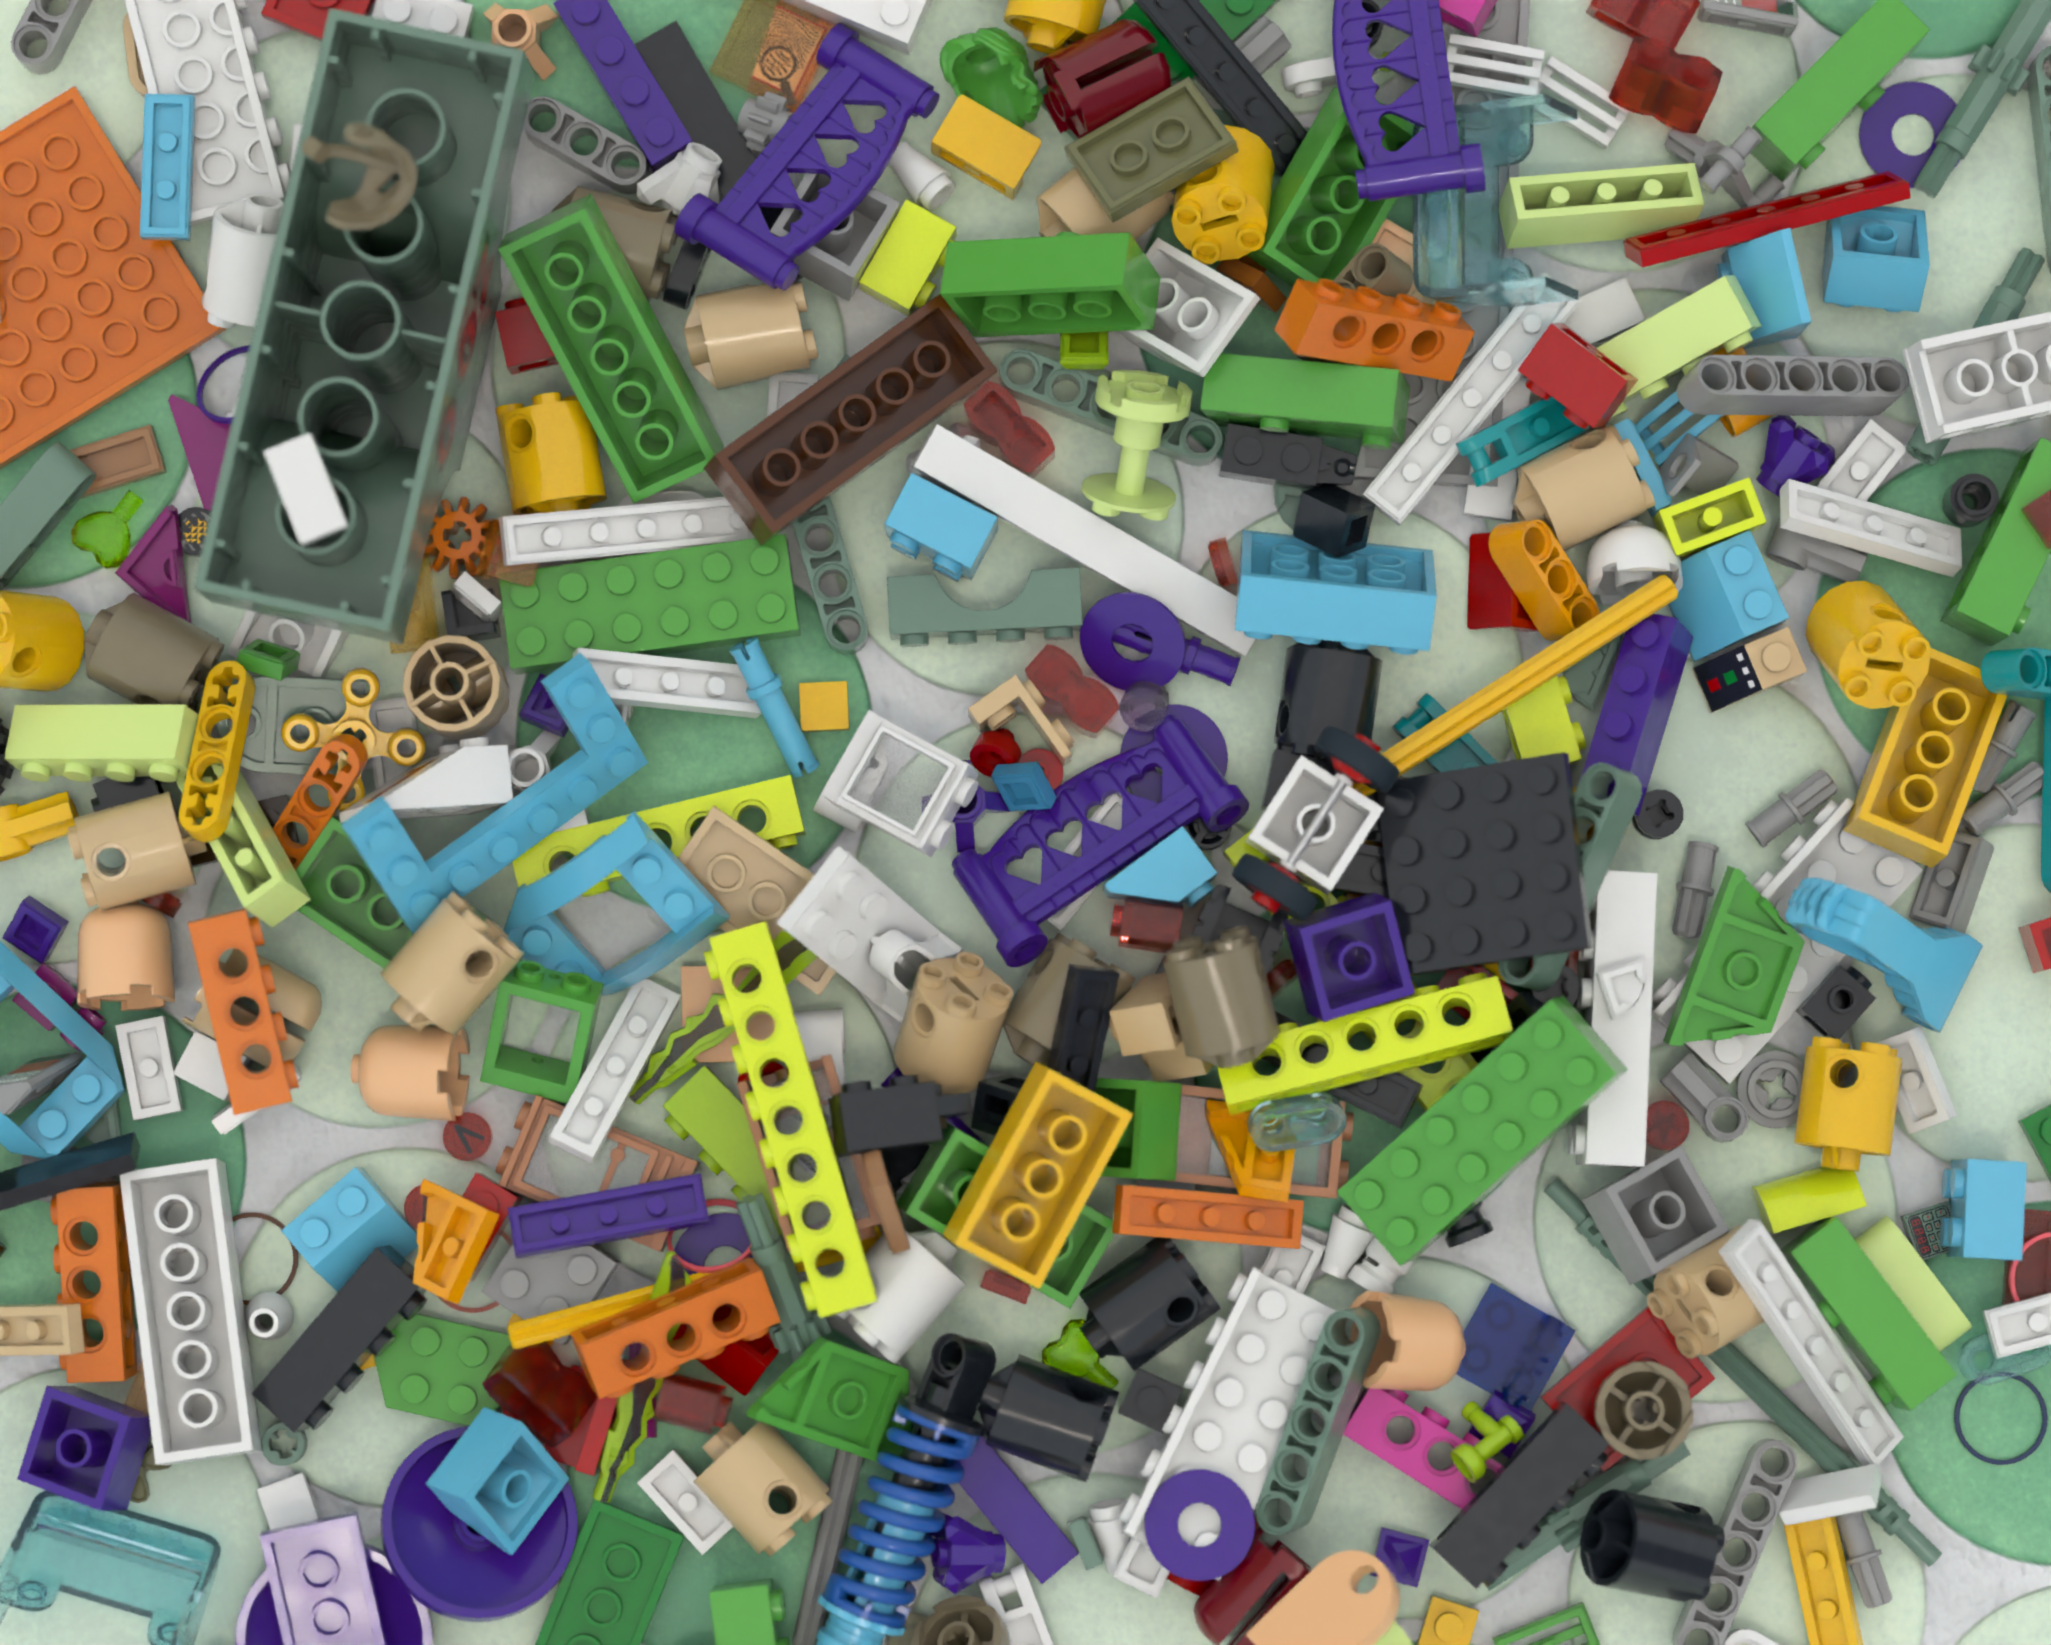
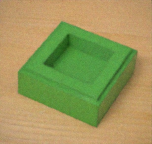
M258 638L239 651L237 662L247 671L281 681L297 670L301 654L296 650Z

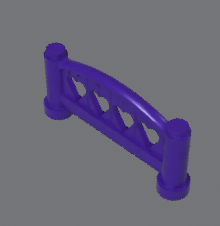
M1334 0L1332 51L1336 82L1349 128L1365 161L1364 169L1355 170L1359 199L1368 198L1369 202L1461 188H1465L1466 194L1486 191L1480 143L1460 145L1439 0H1391L1375 13L1364 10L1362 7L1363 0ZM1380 22L1406 33L1410 37L1386 57L1376 59L1368 51L1373 40L1366 34V29L1371 23ZM1387 68L1417 82L1393 103L1382 105L1375 98L1379 85L1373 81L1372 76L1377 69ZM1393 114L1421 126L1423 129L1399 150L1388 151L1382 145L1386 132L1380 128L1379 121L1384 115Z
M843 23L836 24L828 32L816 56V63L828 70L827 74L750 165L733 188H731L719 204L702 193L694 195L682 209L675 224L674 232L680 238L692 245L700 242L773 289L780 288L785 291L793 284L799 272V266L793 263L794 259L826 237L857 208L888 166L905 131L908 119L911 116L917 117L918 115L924 119L927 118L939 101L940 95L934 91V87L859 41V33ZM845 105L881 106L887 113L883 118L874 120L875 128L873 131L863 134L854 128ZM816 139L853 140L859 147L855 152L847 154V162L844 166L834 168L827 164ZM788 173L824 174L831 181L826 187L818 189L819 196L815 201L804 202L798 197ZM760 207L794 208L802 213V217L797 222L790 223L791 230L786 236L777 237L770 232Z
M1173 714L1160 718L1151 729L1154 735L1152 742L1104 760L1053 790L1057 798L1051 809L1026 811L984 855L977 853L975 849H968L954 858L952 861L953 875L998 940L996 949L1007 966H1023L1033 961L1044 951L1048 944V938L1039 924L1154 848L1182 826L1185 827L1200 817L1210 831L1219 832L1233 826L1246 814L1249 809L1247 798L1237 785L1228 784L1182 719H1177ZM1152 767L1162 769V802L1157 803L1128 793L1127 786L1129 782L1136 778H1143L1145 772ZM1109 795H1121L1122 829L1116 830L1088 820L1087 813L1089 809L1096 805H1103ZM1069 822H1081V856L1076 857L1048 847L1047 840L1049 836L1056 832H1063ZM1031 848L1042 850V872L1039 885L1007 873L1009 863L1015 859H1023L1025 853Z

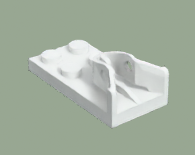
M839 846L835 848L777 922L785 931L901 1024L911 995V991L905 987V984L924 960L956 958L958 953L964 951L963 948L936 929Z

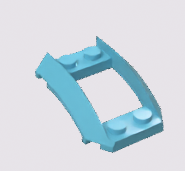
M634 811L627 816V821L609 835L605 836L604 834L556 870L529 885L524 883L517 888L504 931L509 935L508 939L524 952L522 957L525 960L538 962L544 968L562 973L578 972L585 974L591 980L604 983L602 996L622 991L663 969L729 920L730 915ZM617 870L672 930L637 955L606 971L552 912L574 900Z
M0 941V1003L15 988L87 1055L20 1126L6 1114L3 1115L0 1112V1143L12 1154L16 1153L36 1157L37 1159H45L68 1152L125 1092L121 1072L118 1069L114 1047Z

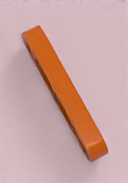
M340 734L333 737L319 751L273 827V831L284 851L289 856L288 858L295 871L331 817L337 814L366 766L368 760L367 750L358 738L350 734ZM345 750L349 754L347 757L348 764L336 776L328 773L339 759L337 753ZM318 784L324 786L331 795L330 806L320 807L311 800L309 796L311 785ZM289 822L301 823L307 829L309 837L307 843L298 844L289 838L286 828Z

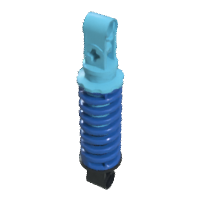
M953 1333L942 1335L933 1346L931 1358L916 1395L899 1394L897 1399L898 1406L892 1421L905 1425L908 1419L913 1421L914 1425L910 1433L897 1427H890L886 1433L889 1441L904 1446L901 1457L886 1451L878 1453L876 1458L878 1464L895 1472L891 1481L876 1475L868 1478L867 1486L869 1489L877 1492L878 1495L875 1502L863 1499L858 1503V1511L869 1518L865 1526L855 1523L851 1524L848 1528V1535L852 1539L859 1541L856 1550L842 1548L838 1553V1559L842 1563L849 1565L846 1575L836 1572L830 1574L823 1593L819 1594L817 1602L829 1611V1618L825 1622L826 1626L819 1627L816 1635L818 1640L816 1645H882L886 1635L903 1636L906 1629V1619L910 1612V1608L904 1605H909L916 1598V1589L910 1581H918L924 1577L926 1566L920 1557L931 1555L936 1548L935 1540L929 1533L938 1532L945 1525V1516L939 1508H947L955 1500V1493L948 1484H956L963 1480L965 1471L958 1460L967 1459L973 1455L980 1436H983L986 1429L983 1424L974 1419V1415L996 1365L995 1351L989 1343Z

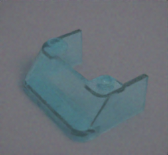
M1546 94L1454 105L1460 145L1480 143L1486 191L1466 194L1465 188L1413 195V280L1416 289L1423 296L1435 301L1502 307L1578 300V290L1546 276L1534 278L1531 268L1525 262L1515 258L1499 259V167L1516 165L1529 155L1533 147L1534 125L1577 120V110ZM1415 124L1413 130V137L1416 134H1418L1423 129V127Z
M43 1491L33 1499L0 1564V1624L9 1606L30 1612L42 1611L49 1608L55 1602L61 1591L151 1618L147 1629V1639L151 1645H194L218 1568L221 1553L220 1545L215 1538L204 1532L130 1510L99 1511L49 1491Z

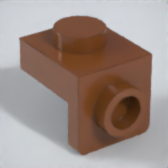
M1246 255L1238 259L1223 260L1216 268L1220 274L1260 297V300L1253 309L1259 304L1276 313L1287 299L1264 274L1267 269Z

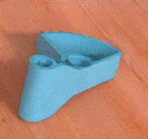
M1822 878L1802 879L1798 889H1794L1788 901L1789 907L1785 913V918L1796 932L1883 972L1887 986L1893 988L1896 1001L1905 1006L1901 1014L1909 1020L1939 1033L1983 947L1981 943L1970 935L1951 928L1929 927L1923 929L1916 927L1880 900L1848 888L1843 884H1836L1831 880L1826 881Z

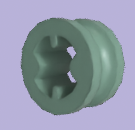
M279 1422L271 1425L265 1431L261 1440L262 1452L269 1462L277 1466H287L298 1462L304 1456L307 1450L308 1439L304 1430L293 1433L284 1423ZM279 1430H286L289 1438L296 1437L297 1448L289 1450L293 1455L288 1458L283 1457L281 1450H273L272 1439L279 1438L277 1434Z

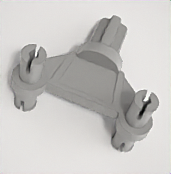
M1683 126L1677 129L1673 128L1668 133V138L1664 143L1666 150L1685 163H1695L1700 184L1712 194L1722 186L1740 205V209L1770 202L1785 188L1784 184L1776 176L1769 174L1760 187L1752 193L1742 172V169L1746 166L1744 159L1763 139L1749 126L1745 128V131L1730 147L1721 144L1717 140L1705 142Z

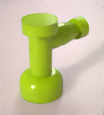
M1471 1401L1464 1406L1461 1416L1469 1423H1472L1485 1438L1474 1446L1466 1443L1458 1445L1450 1452V1456L1460 1473L1467 1480L1475 1483L1486 1473L1485 1462L1510 1442L1513 1444L1520 1442L1524 1439V1433L1511 1416L1505 1415L1497 1423L1490 1415L1483 1412L1482 1408L1475 1401Z

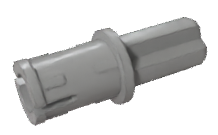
M2013 700L2009 701L2008 707L1995 727L1974 783V790L1987 794L2010 757L2016 759L2018 754L2014 752L2033 720L2037 718L2034 712L2022 705L2019 706Z
M2035 761L2030 762L2003 783L1998 784L1995 782L1989 793L1964 810L1961 823L1972 836L1979 837L1983 831L2007 814L2011 816L2017 814L2018 806L2043 789V767Z
M1819 770L1786 795L1783 792L1779 793L1780 799L1745 824L1754 838L1764 848L1770 841L1796 822L1802 825L1805 822L1803 817L1836 794L1838 791L1837 786L1827 772Z
M1700 841L1688 842L1682 881L1676 883V889L1680 893L1672 931L1673 934L1687 939L1698 938L1701 935L1708 896L1714 895V889L1710 887L1719 847Z
M1863 1511L1836 1517L1840 1538L1848 1558L1845 1561L1846 1566H1851L1864 1605L1867 1608H1875L1887 1604L1892 1600V1593L1878 1555L1882 1554L1881 1549H1875L1863 1516Z

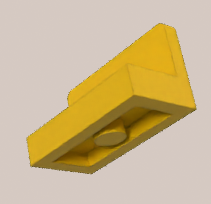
M965 95L958 96L931 141V153L1011 200H1014L1023 185V176L1041 147V140Z

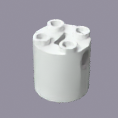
M252 194L236 202L220 205L214 210L207 257V287L202 296V305L208 312L207 321L210 324L221 328H231L236 326V324L255 327L284 204L282 200L269 195Z
M927 1227L925 1231L910 1233L905 1229L910 1249L895 1254L893 1251H890L885 1234H883L865 1254L879 1302L838 1314L853 1326L855 1332L872 1347H876L893 1364L899 1361L966 1286V1283L953 1272V1256L958 1250L930 1227Z

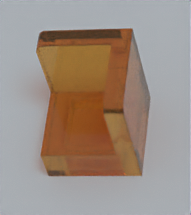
M499 519L489 521L476 577L482 579L496 578L524 587L532 586L539 563L504 566Z

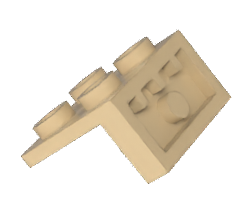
M1015 674L968 708V717L978 731L981 732L988 726L991 731H997L1016 717V710L1014 708L1019 705L1051 751L1061 761L1062 766L1071 761L1072 753L1069 749L1073 747L1072 743L1074 741L1059 719L1050 723L1041 710L1045 708L1044 704L1046 702L1030 679L1022 684Z

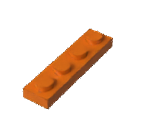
M1116 1184L1112 1233L1300 1249L1304 1200L1288 1199L1287 1203L1236 1194Z

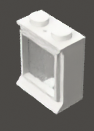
M868 710L821 795L834 806L932 858L936 849H943L950 840L954 831V824L951 822L960 806L966 807L973 799L978 788L976 778L979 773L968 762L962 761L889 722L873 711Z

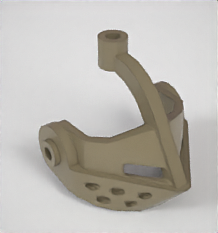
M350 123L345 126L343 133L345 140L354 145L371 147L370 151L345 144H324L315 136L308 137L303 142L302 151L317 163H323L328 158H343L367 164L361 188L354 196L330 203L325 216L329 224L345 230L375 228L393 219L411 200L417 184V167L407 150L396 143L383 130L364 123ZM395 174L400 175L398 181L385 193L380 191Z

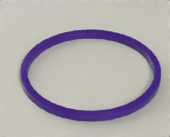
M250 345L238 347L224 353L212 362L202 375L197 388V402L201 411L210 420L222 424H232L233 417L215 416L206 410L203 402V391L208 378L227 359L249 352Z

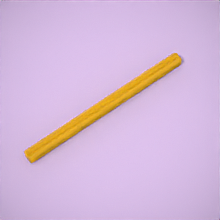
M1665 574L1656 577L1381 754L1399 769V776H1401L1676 600L1679 595L1677 588ZM1353 782L1351 786L1366 797L1376 792V790L1364 784Z
M874 1226L876 1236L861 1240L865 1254L882 1236L878 1226ZM830 1249L820 1254L817 1260V1267L843 1261L844 1257L838 1250ZM804 1262L794 1263L797 1273L806 1271ZM695 1273L688 1276L692 1282L711 1273ZM684 1277L670 1280L669 1291L684 1285ZM654 1285L511 1323L507 1326L510 1344L513 1349H520L570 1335L573 1331L649 1300Z

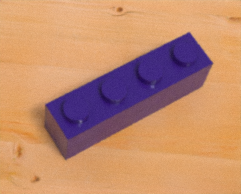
M557 0L554 2L553 5L559 19L637 147L642 150L653 173L674 160L677 154L685 150L688 143L693 142L609 2L607 0Z
M1652 614L1625 632L1581 774L1582 778L1589 767L1598 763L1610 764L1632 772L1638 777L1642 787L1641 799L1633 815L1639 817L1693 640V636L1677 618ZM1615 779L1608 786L1607 797L1611 796L1614 792Z

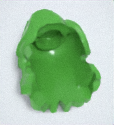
M996 27L979 28L976 33L962 34L945 43L940 52V66L946 82L950 83L957 98L959 95H965L1020 128L1024 127L1025 121L1031 123L1037 118L1043 103V94L1038 89V81L1034 78L1033 71L1028 66L1029 61L1023 45L1010 37L1004 30Z

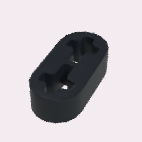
M684 240L667 282L663 302L684 310L688 308L711 249L700 242L692 245Z

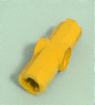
M70 792L57 793L19 806V804L1 806L0 862L33 851L32 847L67 836L68 827L75 826L74 818L79 817Z

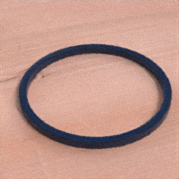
M1997 1371L1983 1374L1972 1380L1962 1390L1956 1402L1954 1424L1961 1443L1973 1456L1987 1463L2007 1465L2027 1458L2038 1448L2047 1429L2048 1416L2043 1397L2031 1382L2014 1373ZM1995 1376L2011 1377L2024 1383L2035 1394L2042 1411L2041 1430L2035 1443L2023 1454L2007 1460L1990 1459L1976 1452L1964 1438L1960 1427V1408L1966 1394L1980 1381Z

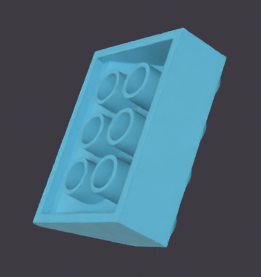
M1249 530L1242 531L1235 631H1244L1246 636L1254 639H1270L1273 635L1291 636L1298 643L1310 645L1319 644L1321 640L1341 642L1342 646L1356 650L1367 649L1370 645L1389 647L1392 652L1403 655H1413L1418 653V650L1430 651L1437 598L1433 550L1366 543V548L1337 558L1294 537V535Z

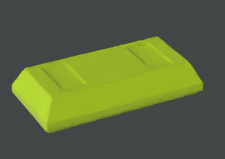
M1108 331L1061 333L1060 364L1065 369L1105 368L1109 364Z

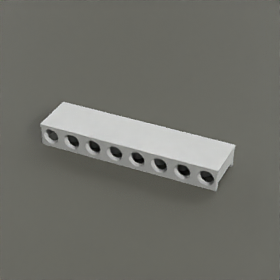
M2051 312L1922 339L1902 350L1926 443L2051 416Z

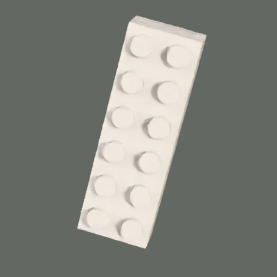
M1608 870L1589 910L1593 948L1577 951V961H1585L1584 978L1579 980L1580 993L1574 1003L1575 1009L1583 1010V1019L1628 1070L1578 1114V1124H1575V1126L1570 1125L1568 1153L1576 1155V1165L1645 1167L1657 873ZM1644 958L1647 977L1639 999L1628 1012L1611 1020L1596 973Z
M213 1158L139 1169L119 1175L155 1464L166 1466L262 1451L256 1400L252 1395L254 1384L226 1163Z

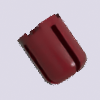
M1122 19L1034 61V72L1043 69L1048 92L1043 94V103L1060 134L1070 130L1074 137L1079 139L1171 87L1170 66L1164 53L1152 55L1151 49L1158 45V41L1149 29L1137 20Z
M1260 1526L1254 1531L1251 1547L1242 1562L1232 1571L1223 1575L1220 1581L1214 1580L1196 1601L1194 1616L1198 1628L1214 1645H1219L1231 1633L1280 1573L1283 1572L1285 1575L1227 1644L1255 1645L1245 1634L1311 1571V1567L1280 1540H1277L1273 1546H1270L1261 1539L1260 1536L1264 1530Z

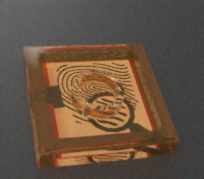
M744 0L710 69V75L757 97L758 95L764 97L766 91L787 98L786 107L790 108L791 113H794L802 104L820 67L816 63V56L822 41L834 25L781 0Z

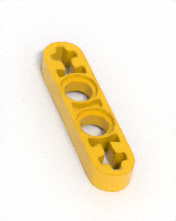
M229 660L217 664L211 669L206 678L179 809V821L182 827L195 840L200 842L214 841L226 831L255 694V682L248 671L236 661ZM233 678L239 681L238 684L231 685ZM224 686H230L228 694L224 692ZM225 719L232 720V728L226 736L218 739L211 738V731L216 723ZM215 763H222L224 765L222 775L217 780L210 783L202 782V776L207 767ZM208 808L212 815L204 817ZM204 817L201 825H199L196 819Z

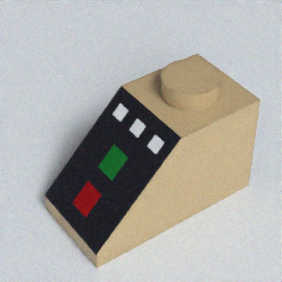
M1789 627L1740 646L1692 669L1710 713L1789 682L1807 672Z

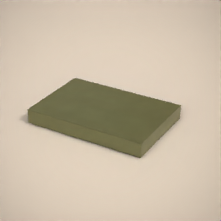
M1189 76L1064 147L1067 158L1113 223L1239 152L1236 141Z

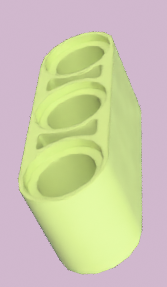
M1885 1215L1854 1239L1939 1352L1972 1328L1962 1310L1901 1230L1888 1216Z

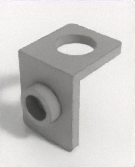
M1687 433L1659 470L1666 494L1675 497L1683 486L1699 495L1724 487L1738 470L1739 466L1736 460Z

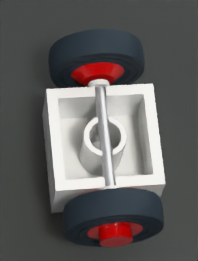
M1327 726L1322 731L1314 748L1324 759L1333 765L1338 773L1333 776L1301 755L1245 841L1279 865L1267 863L1250 854H1244L1232 873L1236 881L1253 893L1251 899L1273 914L1280 910L1301 921H1305L1309 917L1318 899L1302 886L1298 878L1293 874L1326 895L1330 893L1384 810L1383 807L1351 787L1353 782L1364 784L1378 792L1387 793L1396 782L1400 773L1399 769L1390 760L1379 753L1381 748L1376 743L1359 733L1352 736L1332 726Z

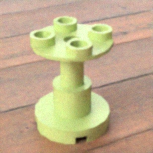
M1142 370L1112 371L1111 380L1109 381L1104 374L1099 376L1095 402L1100 408L1116 415L1113 440L1122 447L1118 473L1096 474L1083 480L1081 491L1086 498L1093 501V512L1110 517L1120 515L1121 511L1139 513L1142 517L1155 521L1168 518L1169 509L1175 506L1176 494L1165 484L1147 478L1146 472L1150 450L1160 447L1164 423L1181 421L1189 416L1193 391L1187 384L1178 381V388L1176 389L1168 386L1169 376Z

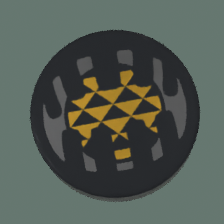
M193 507L182 511L178 515L182 551L194 557H201L211 514L210 511L200 507Z

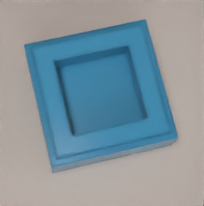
M1038 762L998 764L991 775L1009 811L1051 809L1057 798Z

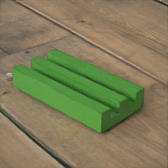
M1583 1602L1492 1638L1494 1645H1507L1578 1616L1580 1624L1528 1645H1557L1584 1633L1588 1642L1580 1645H1600Z

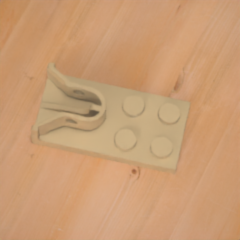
M716 806L712 807L678 857L682 864L730 915V919L719 927L727 933L766 921L773 940L781 930H784L777 922L815 875ZM791 940L776 952L781 970L789 967L796 956L807 949L798 940ZM817 957L794 979L820 996L836 971Z

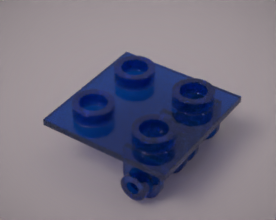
M1490 1283L1463 1332L1466 1350L1456 1374L1492 1394L1494 1389L1504 1394L1501 1399L1516 1408L1522 1405L1532 1411L1576 1330L1552 1315L1544 1313L1497 1285Z

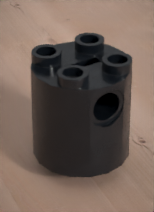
M1321 640L1319 644L1296 643L1288 647L1274 736L1276 749L1291 752L1292 754L1320 757L1314 746L1318 737L1327 726L1336 727L1352 736L1359 733L1372 741L1383 661L1374 657L1367 649L1356 650L1346 648L1338 641Z
M1155 1237L1081 1290L1079 1295L1089 1309L1085 1324L1079 1327V1329L1101 1359L1107 1355L1122 1356L1131 1368L1136 1371L1220 1310L1221 1307L1206 1286L1203 1285L1194 1268L1172 1239Z
M1019 1354L1015 1362L991 1375L977 1410L980 1413L983 1425L986 1427L985 1431L988 1437L985 1445L1086 1483L1096 1458L1095 1454L1098 1447L1101 1446L1119 1391Z
M1611 1489L1602 1493L1594 1501L1586 1515L1580 1537V1558L1585 1574L1593 1584L1681 1602L1691 1599L1702 1600L1708 1595L1710 1590V1577L1715 1567L1716 1556L1724 1546L1725 1533L1720 1525L1714 1524L1712 1517L1703 1507Z

